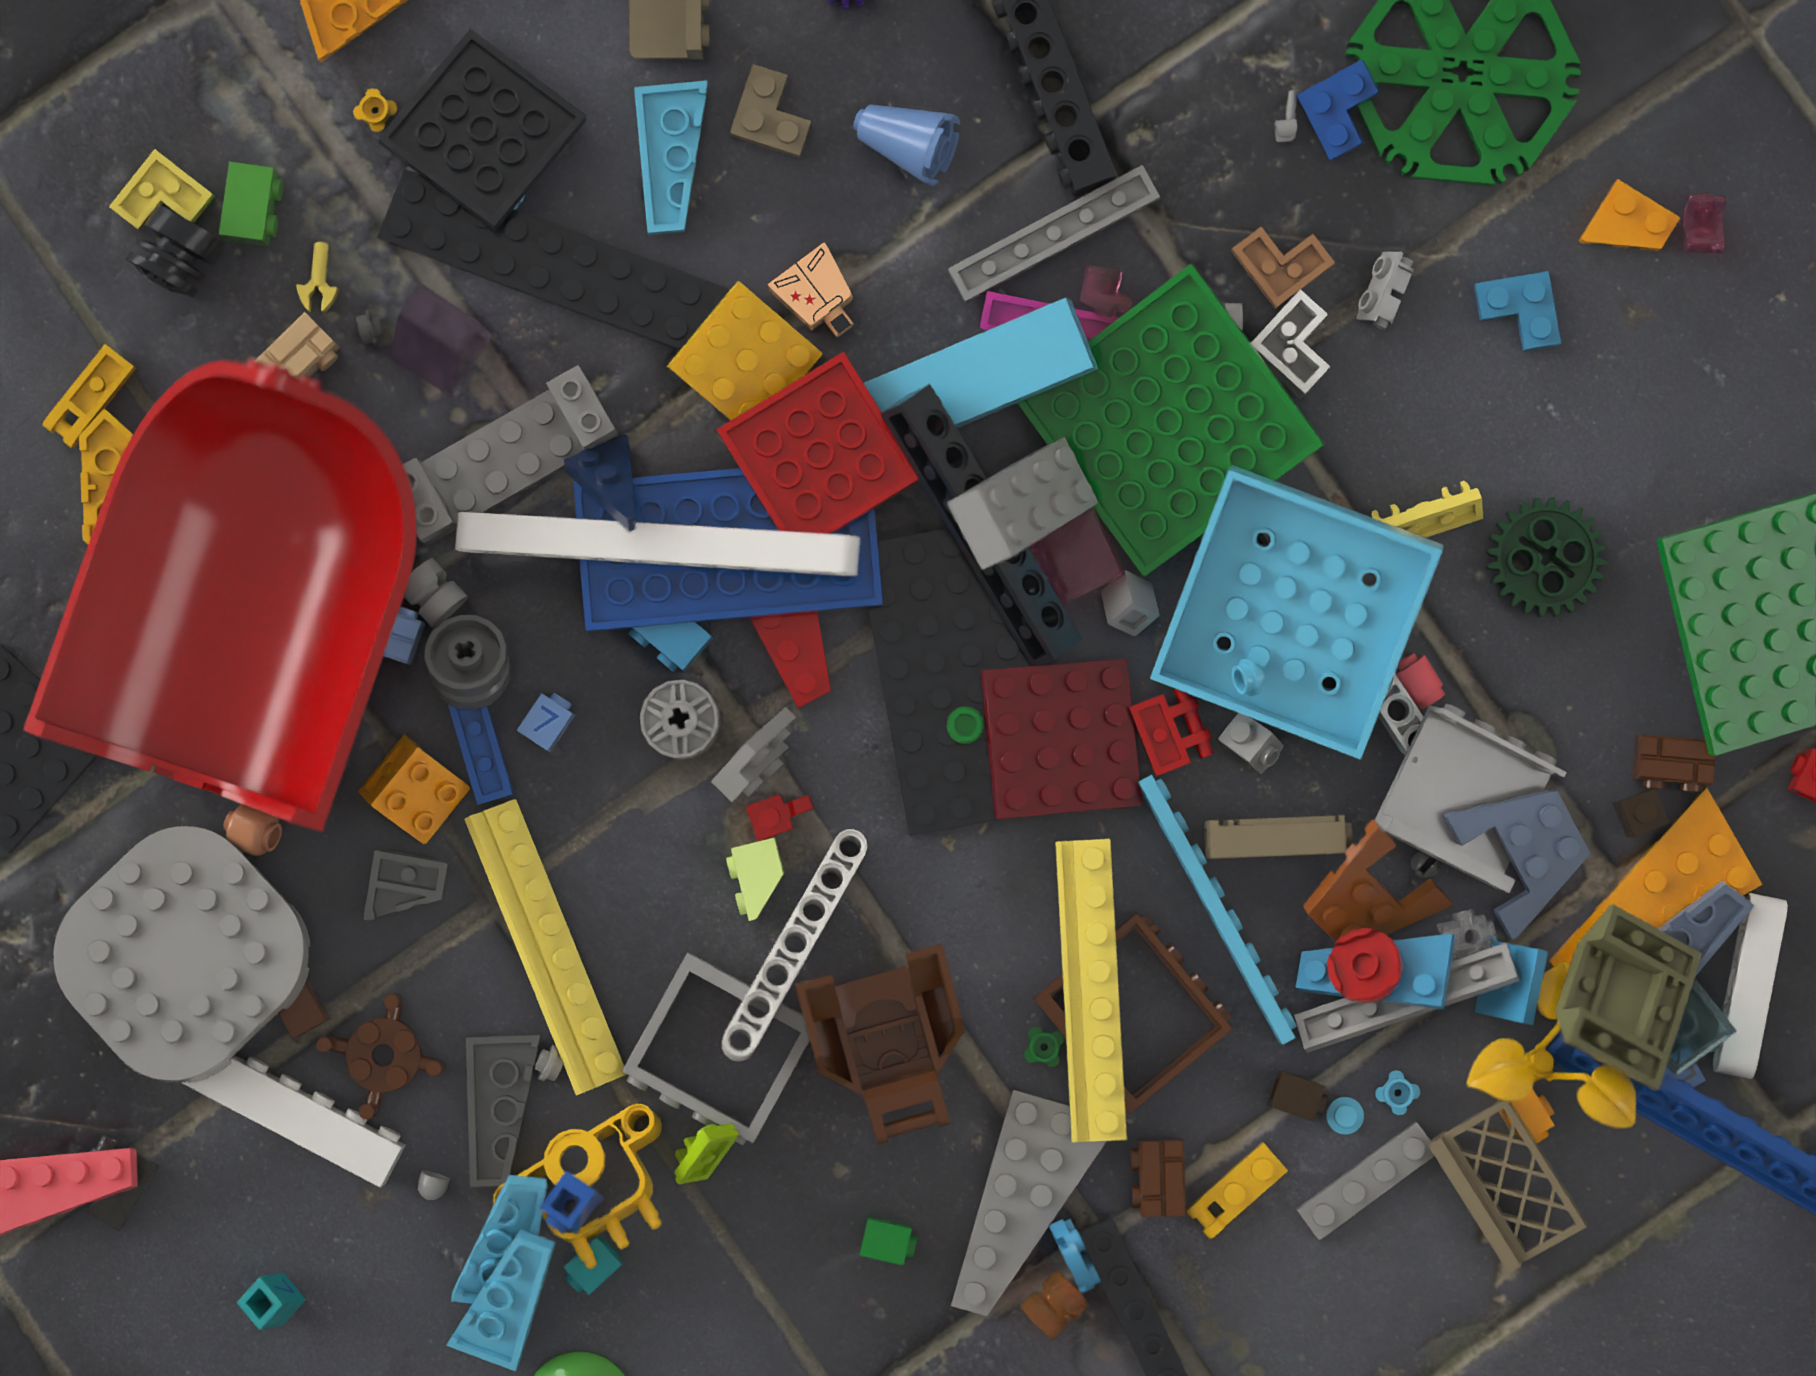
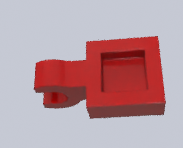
M778 794L745 808L758 841H762L794 829L790 818L813 810L814 806L809 795L785 804L782 795Z

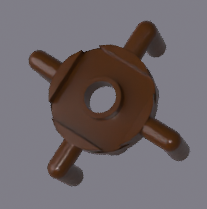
M399 993L389 994L384 998V1005L387 1008L385 1018L373 1019L362 1024L355 1030L349 1040L326 1036L320 1038L316 1044L320 1052L333 1051L346 1054V1063L350 1076L362 1087L368 1089L366 1104L359 1109V1115L366 1120L375 1117L379 1113L383 1093L392 1092L404 1087L416 1076L418 1070L425 1071L431 1076H437L446 1069L444 1061L422 1056V1048L416 1035L407 1024L399 1020L404 1001ZM380 1044L390 1046L394 1052V1059L387 1066L378 1064L374 1058V1051Z

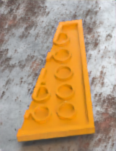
M1707 787L1702 789V792L1695 797L1696 799L1675 819L1670 828L1623 877L1618 886L1596 907L1591 916L1548 961L1552 968L1560 962L1571 964L1577 943L1610 905H1616L1658 929L1722 880L1741 895H1745L1763 885Z

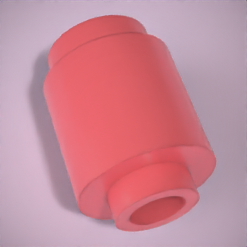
M1413 652L1399 660L1398 670L1395 671V674L1420 710L1435 703L1445 695L1441 688L1443 683L1425 654L1417 657Z

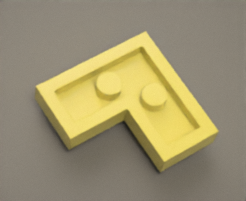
M154 149L109 207L139 231H142L157 204L162 205L164 203L183 218L195 223L215 196Z

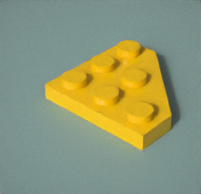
M105 408L79 435V449L82 462V473H80L81 503H83L84 520L82 537L87 544H89L116 467L133 436V433Z

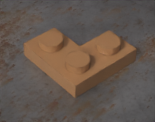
M1260 227L1231 249V252L1275 309L1335 264L1314 234L1283 255L1265 230Z

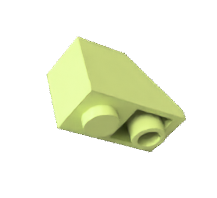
M776 838L731 848L733 856L726 858L731 879L738 878L741 892L735 894L740 915L747 914L749 921L758 919L784 875Z

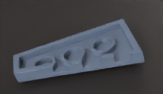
M1722 880L1658 929L1702 953L1696 972L1697 975L1754 905Z

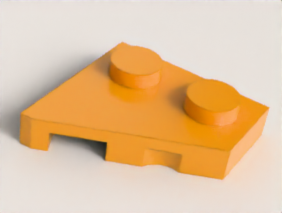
M1617 179L1583 232L1579 242L1588 245L1595 243L1612 245V247H1638L1641 250L1659 251L1680 217Z

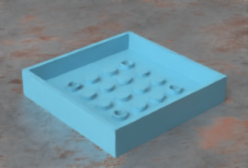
M1232 465L1226 475L1150 679L1361 760L1444 545ZM1262 532L1268 533L1271 537L1270 544L1261 545L1257 540V535ZM1369 572L1373 573L1377 577V582L1374 585H1366L1363 582V575ZM1222 636L1228 637L1231 641V647L1228 649L1221 648L1218 645V639ZM1248 658L1262 668L1265 678L1261 692L1255 696L1239 694L1232 680L1233 667L1239 665L1241 660ZM1325 677H1333L1337 685L1333 689H1327L1323 686L1322 680Z

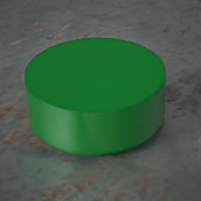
M971 707L955 709L947 720L948 734L954 741L960 744L975 742L979 739L984 729V721L981 714Z

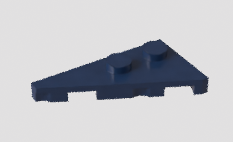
M626 434L564 459L565 472L627 531L635 530V523L637 521L628 436Z

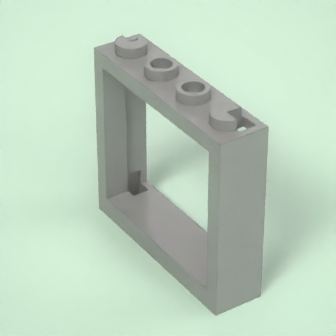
M688 952L622 1071L629 1075L626 1081L644 1091L647 1090L648 1086L662 1093L659 1097L661 1101L676 1109H679L681 1104L694 1111L692 1117L705 1125H710L714 1122L719 1125L733 1123L739 1133L735 1142L744 1145L746 1140L754 1143L810 1041L803 1014L781 1003L774 1015V1018L796 1029L801 1034L750 1127L639 1066L690 972L741 1000H744L751 988L747 983ZM753 1001L750 1003V1005L768 1014V1008L763 1002Z

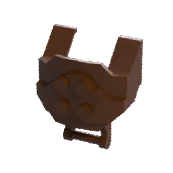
M942 943L905 953L908 968L903 966L839 985L834 984L832 974L795 984L819 1074L864 1097L877 1145L889 1142L888 1138L936 1124L939 1127L950 1125L937 1076L965 1032ZM932 1100L934 1110L885 1124L883 1122L881 1114Z

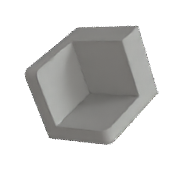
M1124 570L1101 591L1107 623L1134 637L1160 616L1152 583L1131 572Z

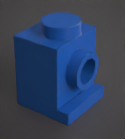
M565 1171L540 1209L549 1214L545 1222L564 1234L567 1229H570L577 1234L596 1205L601 1203L604 1197L571 1173ZM576 1201L578 1205L571 1214H568V1205Z

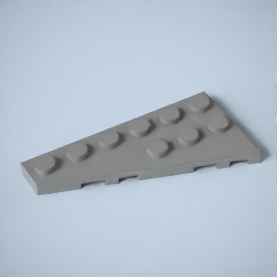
M1012 1090L951 1306L988 1316L1107 1142L1085 1141L1072 1143L1069 1105L1018 1090Z

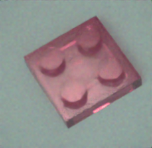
M1094 508L1086 510L1029 546L1032 555L1035 557L1063 606L1126 575Z

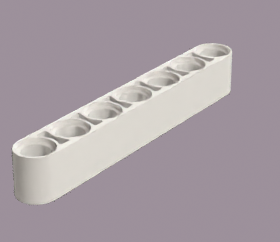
M848 829L838 834L724 1034L722 1050L729 1059L734 1061L748 1059L763 1037L865 856L867 841L859 831ZM844 841L854 842L859 849V854L854 857H847L841 853L839 845ZM826 873L836 874L841 880L840 887L836 889L825 887L821 881L822 875ZM811 904L817 905L821 908L823 917L818 921L808 920L803 914V908ZM791 936L799 937L803 940L805 949L800 953H791L785 946V940ZM774 968L782 970L786 975L787 981L781 986L772 985L766 978V973ZM753 1001H761L766 1004L768 1014L763 1018H755L750 1015L748 1005ZM735 1033H742L748 1037L750 1046L744 1051L734 1050L729 1043V1038Z

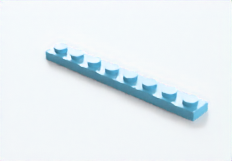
M1152 775L1142 779L1138 784L1143 796L1278 1043L1283 1045L1293 1040L1295 1036L1292 1029L1297 1027L1286 1007L1280 1010L1274 996L1279 993L1270 976L1262 977L1256 964L1261 960L1252 943L1244 944L1238 931L1243 929L1234 910L1226 911L1220 898L1224 897L1225 894L1215 876L1210 879L1207 877L1202 867L1207 861L1197 843L1193 846L1189 844L1184 834L1189 831L1184 818L1179 811L1174 814L1172 813L1166 800L1171 798L1166 785L1161 778L1155 781Z

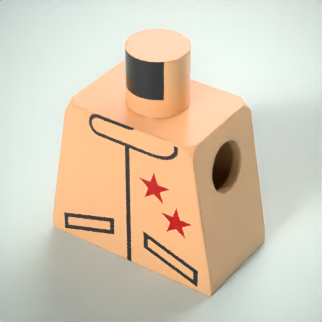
M825 243L821 244L768 284L770 292L811 331L825 322L833 334L839 337L854 325L842 309L853 300L852 293Z

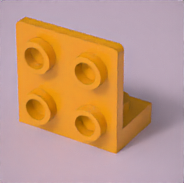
M404 734L358 790V793L370 806L419 842L426 844L468 793L470 786L429 756L416 742Z

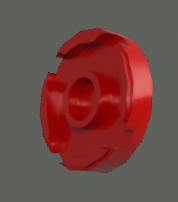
M1361 928L1351 930L1337 940L1332 953L1329 954L1327 961L1328 977L1334 988L1350 1001L1362 1004L1378 1002L1389 996L1400 983L1403 972L1402 954L1391 938L1375 929Z

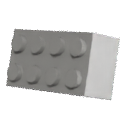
M1065 437L1028 454L947 502L981 569H985L1024 550L1098 504V501L1073 451L1070 449Z

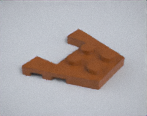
M1375 819L1370 821L1364 828L1367 834L1358 845L1353 843L1345 852L1347 859L1337 872L1330 871L1303 905L1307 914L1335 942L1351 930L1361 928L1375 929L1388 935L1452 905L1446 893L1431 878L1399 901L1367 869L1396 847L1392 837Z

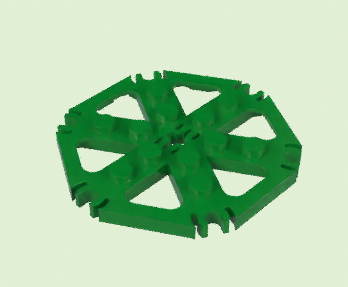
M1378 0L1347 44V46L1360 47L1362 50L1349 48L1345 52V57H1353L1357 61H1365L1377 85L1427 89L1401 128L1395 131L1388 130L1383 126L1371 99L1355 107L1379 158L1387 147H1391L1392 150L1385 157L1384 163L1388 165L1394 157H1402L1405 160V166L1400 174L1403 176L1410 171L1413 164L1417 165L1415 173L1409 178L1414 180L1495 187L1496 183L1492 179L1491 171H1494L1495 180L1501 185L1506 181L1503 174V168L1506 166L1512 167L1517 177L1521 176L1524 170L1518 158L1521 159L1526 167V171H1528L1577 102V100H1568L1562 96L1566 98L1577 97L1580 90L1569 88L1566 85V78H1579L1581 70L1577 68L1566 69L1565 66L1579 67L1581 63L1551 0H1491L1467 34H1465L1450 0ZM1403 1L1408 4L1429 50L1382 46L1376 42L1374 32L1395 3ZM1530 13L1537 14L1542 18L1556 48L1555 56L1547 61L1497 56L1524 16ZM1473 61L1483 62V64L1473 63ZM1460 64H1465L1466 71L1473 74L1472 76H1467L1464 82H1460L1458 75L1451 72V70H1457ZM1495 96L1547 100L1550 103L1551 112L1533 139L1522 143L1515 139ZM1457 111L1481 159L1477 166L1441 165L1435 163L1430 157L1432 146Z

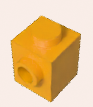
M1532 1088L1525 1098L1511 1102L1537 1143L1549 1136L1547 1130L1555 1126L1550 1118L1554 1111L1544 1095L1537 1097ZM1503 1109L1499 1113L1509 1130H1511L1512 1121ZM1516 1129L1514 1136L1522 1138Z

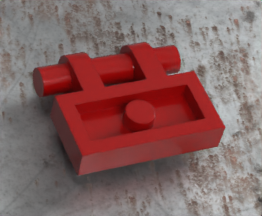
M1178 689L1173 690L1178 704L1172 707L1168 706L1164 694L1129 707L1155 777L1191 763L1186 749L1194 745L1200 759L1214 754L1209 742L1212 739L1208 728L1204 729L1197 708H1200L1196 697L1192 698L1191 694ZM1183 714L1191 735L1181 739L1173 718Z

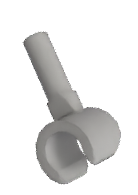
M1296 90L1289 91L1286 120L1275 121L1277 142L1292 141L1296 136L1297 121L1295 119V111L1298 91Z

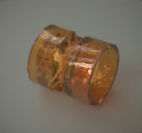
M1058 1269L1042 1283L1043 1291L1041 1293L1034 1291L1019 1305L1032 1322L1052 1341L1068 1327L1067 1319L1069 1317L1076 1319L1091 1305Z

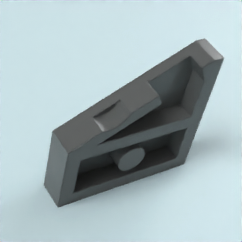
M376 848L374 850L363 920H373L382 915L396 911L401 912L420 904L442 900L445 894L450 861Z

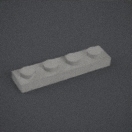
M1416 1121L1299 1206L1296 1211L1320 1241L1434 1157L1428 1146L1430 1139Z

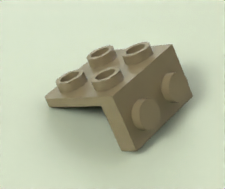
M630 0L631 57L636 60L704 59V47H710V25L703 24V10H710V0Z

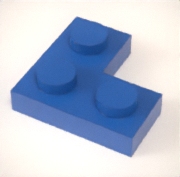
M1364 60L1352 64L1297 95L1331 161L1365 144L1349 110L1381 92Z

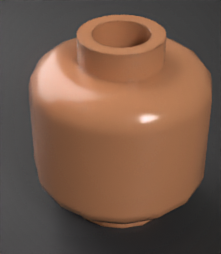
M244 804L237 807L235 811H230L223 824L226 839L240 851L257 857L273 851L278 845L282 834V827L279 824L278 817Z

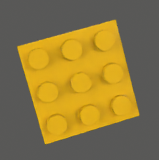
M737 281L667 367L731 421L806 375L823 353L747 287Z

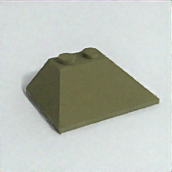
M1610 905L1577 943L1555 1013L1565 1042L1653 1090H1659L1702 953L1618 906Z

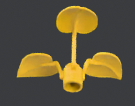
M1560 962L1543 974L1537 1008L1543 1016L1551 1020H1557L1554 1028L1535 1046V1049L1526 1054L1521 1044L1512 1039L1503 1038L1490 1043L1475 1060L1467 1085L1484 1091L1499 1100L1515 1102L1525 1098L1532 1089L1533 1083L1543 1078L1548 1082L1553 1080H1582L1586 1084L1579 1089L1577 1098L1585 1113L1604 1125L1614 1128H1629L1633 1126L1636 1120V1093L1633 1083L1627 1075L1608 1065L1596 1068L1591 1077L1586 1073L1553 1072L1554 1059L1545 1049L1561 1030L1555 1010L1570 964Z

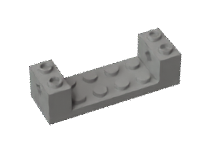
M579 365L547 382L549 390L423 462L415 457L403 464L413 494L416 513V534L420 541L430 545L457 529L458 512L486 513L565 468L564 459L574 456L582 450L591 449L619 437L617 430Z

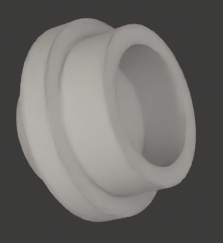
M551 1045L548 1051L542 1049L536 1060L534 1070L539 1071L538 1079L541 1081L546 1079L555 1081L563 1066L562 1059L555 1045Z

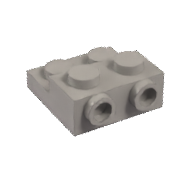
M787 707L782 709L753 735L714 777L711 782L731 802L736 800L742 793L749 797L764 782L760 778L762 775L769 779L784 764L779 758L789 748L783 742L791 734L786 728L796 716Z

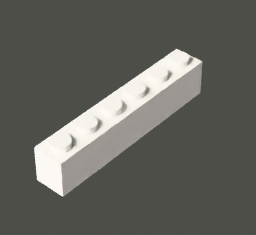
M233 1055L230 1058L232 1063L219 1073L197 1082H182V1084L378 1187L386 1184L406 1144L398 1141L401 1135L385 1126H380L379 1130L366 1124V1119L361 1118L359 1112L348 1108L345 1113L333 1107L335 1101L332 1098L318 1091H315L312 1096L300 1089L302 1083L285 1074L278 1078L267 1072L269 1068L267 1064L250 1056L246 1061Z

